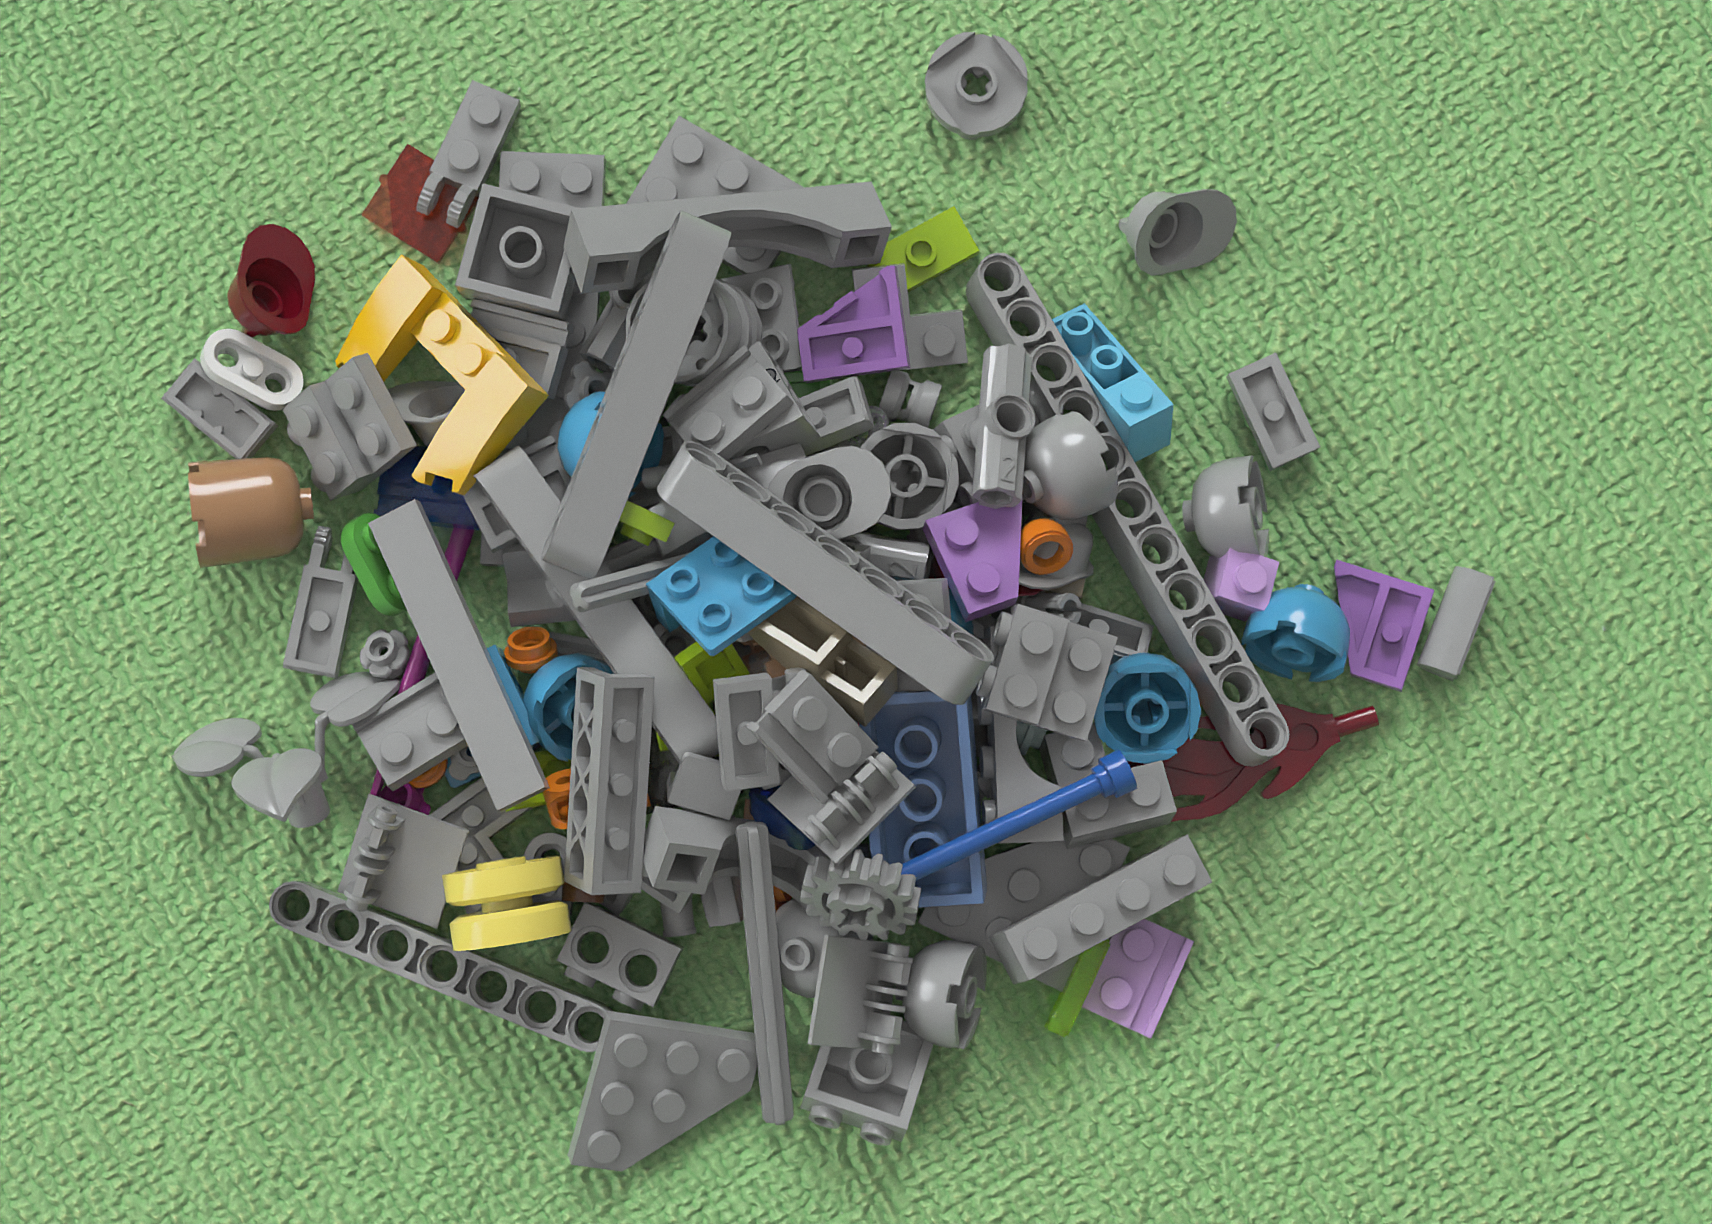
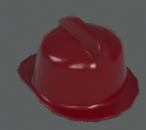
M275 224L260 225L247 235L242 247L237 274L227 294L228 306L234 318L242 325V333L252 338L257 335L268 336L278 333L283 335L296 334L306 326L315 283V265L310 251L300 237L289 229Z

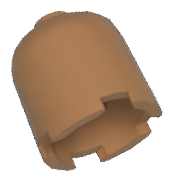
M269 457L188 463L192 521L198 522L199 543L196 544V551L200 568L280 557L289 554L298 547L303 537L304 520L314 519L311 487L300 488L297 474L288 463L278 458Z

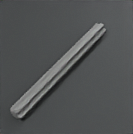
M747 821L745 824L737 826L736 841L762 1118L766 1123L782 1125L785 1124V1121L793 1118L794 1109L769 832L765 823Z

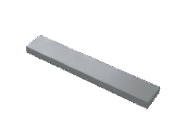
M414 499L369 522L370 529L497 811L503 812L549 789V784L421 502Z

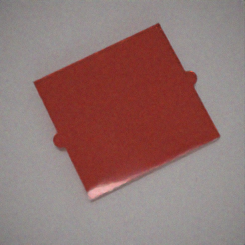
M407 144L387 175L382 174L379 177L381 185L361 215L439 264L457 235L467 231L465 223L476 208L479 197H474L465 215V219L458 228L446 223L449 205L458 191V188L445 183L437 205L429 215L418 212L416 210L417 202L424 184L430 176L429 170L434 160Z

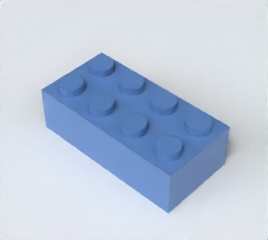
M931 691L895 692L866 727L859 723V727L878 746L876 751L879 754L884 752L898 766L897 770L916 786L869 834L871 859L879 853L883 855V860L889 864L897 862L902 864L982 826L971 695L965 704L956 705L943 700ZM984 849L916 881L915 887L921 888L918 908L983 904L987 893Z

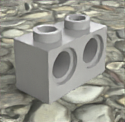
M584 902L557 961L567 965L564 973L567 977L593 988L596 980L615 988L612 995L613 999L641 1011L644 1003L652 1007L657 1005L684 947L625 918L617 916L596 904ZM591 931L601 933L609 944L608 954L601 962H591L581 952V941ZM636 955H646L656 964L657 975L649 985L636 984L629 976L628 966Z

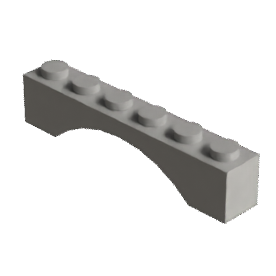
M860 182L571 209L564 249L580 292L585 294L633 289L645 276L654 271L668 233L680 210L731 231L728 247H756L780 250L809 258L830 268L880 263L892 226L872 182Z

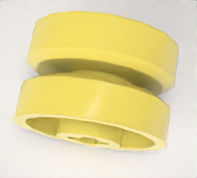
M525 856L478 863L474 869L442 875L447 903L453 906L481 904L482 911L460 915L449 924L453 951L476 950L559 936L572 931L568 904L560 900L533 903L532 895L555 891L564 884L560 856L526 860Z

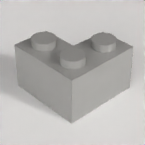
M1095 723L1091 725L1087 741L1077 740L1054 732L1044 735L1039 748L1048 782L1061 786V788L1091 775V768L1099 765L1098 759L1105 756ZM1163 761L1131 768L1137 783L1136 790L1119 798H1116L1114 795L1104 798L1100 794L1062 812L1063 836L1067 850L1169 824L1177 810Z

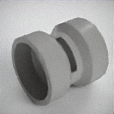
M893 370L887 381L876 417L888 422L898 419L928 428L942 385L928 380L918 383L912 381L908 373ZM910 391L912 393L907 408L904 410L902 407L907 392Z

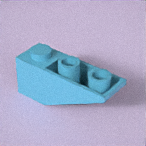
M1084 303L1053 318L1052 321L1133 460L1137 462L1170 445L1174 404Z

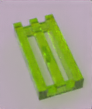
M1106 939L1080 953L1063 991H1060L1044 1025L1047 1030L1064 1038L1069 1036L1110 948V940Z

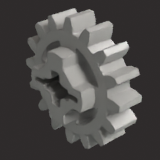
M855 849L853 856L848 855L839 865L821 855L816 857L814 866L807 865L800 902L807 904L806 914L808 916L821 915L819 925L822 927L832 926L838 930V935L845 936L849 931L857 932L861 940H866L868 933L873 936L877 935L882 940L888 939L889 930L902 935L905 933L906 924H915L921 888L915 887V875H901L903 867L901 863L889 864L883 860V855L879 853L873 856L872 859L864 858L862 851Z

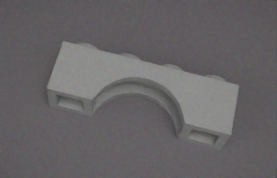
M996 626L984 628V638H978L992 651L994 655V660L991 663L992 666H994L1000 646L992 643ZM978 696L977 711L979 724H987L988 746L980 747V773L982 779L989 778L990 800L982 801L983 826L1061 789V786L1039 777L1026 764L1017 744V721L981 710L984 697ZM1057 814L998 842V844L1064 841L1063 814Z
M655 806L645 832L643 863L652 887L704 895L709 883L715 879L727 876H740L736 828L747 821H763L731 817L729 821L701 812ZM763 822L767 825L769 832L773 886L783 890L804 908H807L806 903L800 902L807 865L814 866L815 859L819 855L830 858L796 826ZM854 850L849 854V856H853Z
M1187 834L1168 841L1125 864L1099 881L1032 913L989 936L1012 983L1026 982L1212 883V880Z

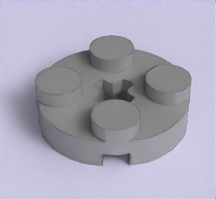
M975 32L957 34L941 44L931 57L925 76L927 105L935 119L943 127L957 133L964 139L975 140L980 137L995 135L1009 127L1021 113L1028 92L1025 62L1017 49L1002 37L993 34L992 37L984 34L975 35ZM970 73L976 78H980L983 75L988 77L989 82L985 86L987 94L981 97L977 94L968 95L964 91L967 86V81L964 77Z

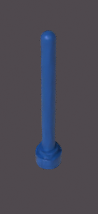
M1116 750L1099 758V765L1091 768V775L902 863L901 875L913 874L916 877V881L1100 794L1104 798L1110 795L1119 798L1137 789L1134 774L1122 752Z

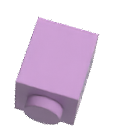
M1230 548L1220 558L1209 556L1203 580L1224 615L1247 621L1250 614L1256 611H1264L1269 604L1279 561L1257 554L1237 552Z

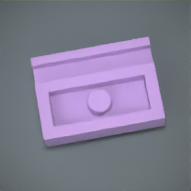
M1146 919L1109 937L1079 1006L1148 1038H1152L1194 941Z

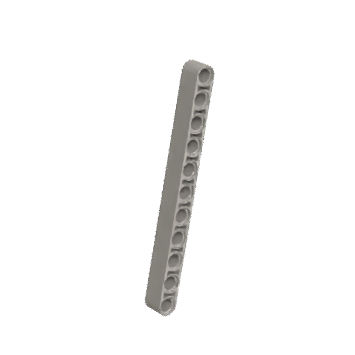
M989 254L980 262L966 285V296L970 306L994 346H1002L1009 343L1024 347L1026 353L1032 357L1029 401L1040 423L1061 413L1064 409L1080 413L1090 421L1104 439L1109 451L1100 455L1106 462L1108 470L1115 467L1118 476V494L1115 500H1124L1129 503L1133 509L1134 518H1127L1121 515L1117 510L1115 500L1112 505L1091 515L1176 662L1183 668L1195 685L1199 701L1230 755L1236 762L1244 766L1254 767L1263 764L1284 750L1289 741V729L1284 717L1022 267L1015 258L1008 254ZM990 276L998 279L1003 284L1004 291L991 289L986 284L984 277ZM1014 320L1025 324L1030 332V336L1017 334L1012 329L1010 321ZM1036 365H1044L1050 368L1056 377V381L1052 382L1043 379L1038 374ZM1142 544L1150 545L1156 549L1160 556V564H1154L1145 558L1142 552ZM1169 590H1175L1182 594L1187 603L1186 610H1180L1171 603ZM1196 635L1208 639L1213 648V656H1206L1200 652L1195 642ZM1223 681L1234 684L1238 689L1240 695L1239 703L1229 700L1224 695L1222 689ZM1250 727H1255L1264 734L1266 739L1265 749H1260L1253 744L1249 735Z

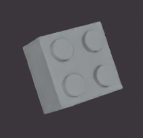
M483 183L455 283L461 296L470 300L473 298L565 321L576 278L565 252L564 242L571 209H577L578 207Z

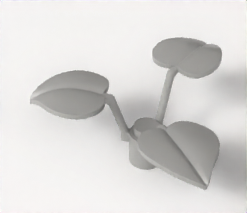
M355 672L339 676L338 679L335 678L323 685L314 694L310 702L312 711L320 714L315 720V752L310 749L297 748L282 754L276 753L272 758L264 757L257 747L252 746L262 735L260 726L248 719L229 718L210 723L195 731L179 745L171 757L181 772L196 777L213 776L225 772L238 764L243 756L250 757L253 760L243 765L234 774L231 781L232 788L237 797L248 806L283 822L288 818L290 824L294 827L305 828L316 825L323 821L330 813V807L321 785L322 782L328 779L325 770L326 726L330 722L339 727L348 726L365 719L399 690L402 678L385 679L374 677L370 672Z

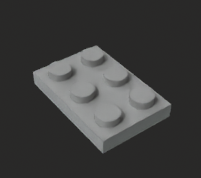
M678 116L626 204L804 187ZM727 247L722 263L741 274L772 268L781 251L756 247Z

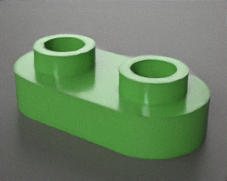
M366 513L351 520L344 526L341 533V545L371 604L384 615L397 616L407 611L368 524L381 516L374 513Z

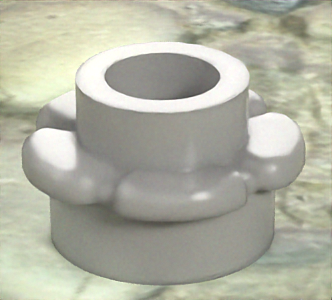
M382 629L372 633L367 638L365 647L360 651L362 667L369 669L370 674L374 677L393 679L405 672L411 654L407 646L408 640L406 636L398 630L387 632ZM388 649L384 655H380L382 650Z

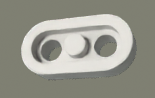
M222 329L214 332L207 339L201 351L200 362L202 369L211 380L267 410H283L302 391L303 374L299 366L292 359L238 330ZM229 354L234 358L236 365L232 367L223 366L218 360V355ZM268 379L277 380L282 386V391L277 393L271 392L267 389L265 381Z

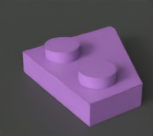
M895 265L886 266L879 271L880 274L855 292L850 291L836 301L834 306L822 315H816L797 329L804 382L813 383L910 368L898 270Z
M1022 500L1015 507H1000L997 509L979 505V502L925 520L923 531L944 577L947 578L949 588L965 622L1005 609L1016 603L1019 589Z
M1336 560L1334 572L1339 604L1347 617L1350 627L1348 650L1350 674L1352 677L1402 692L1434 590Z

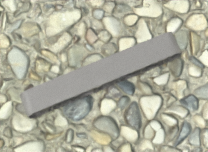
M682 210L678 212L549 532L541 556L542 561L587 579H593L597 575L727 250L731 231Z
M685 441L656 488L663 500L931 692L952 704H965L994 660L992 651L984 643L714 451L696 442Z
M517 445L475 474L474 478L613 673L647 674L655 677L652 727L680 764L685 752H692L709 758L716 756L719 753L716 716L633 601L629 599L582 613L578 612L573 607L570 588L575 583L590 579L541 560L546 540L561 502L522 448ZM604 561L595 578L612 574Z
M291 881L283 883L274 890L270 897V914L274 921L285 929L580 1051L593 1052L596 1051L598 1041L586 1040L580 1034L578 1022L582 1014L589 1011L596 1012L605 1019L606 1012L613 1011L609 1006L600 1001L479 951H453L452 940L370 906L363 912L352 910L346 906L347 897L311 882ZM295 890H301L309 898V912L301 920L291 917L286 908L287 898ZM344 910L354 913L359 922L358 932L350 940L342 939L335 931V920L339 913ZM392 930L400 931L408 941L407 953L399 961L389 958L383 948L384 938ZM441 950L450 952L457 960V972L449 981L439 979L432 970L433 958ZM489 971L499 972L506 980L507 990L499 1001L489 1000L481 991V979ZM538 991L549 993L556 1001V1013L549 1021L538 1020L530 1012V999Z

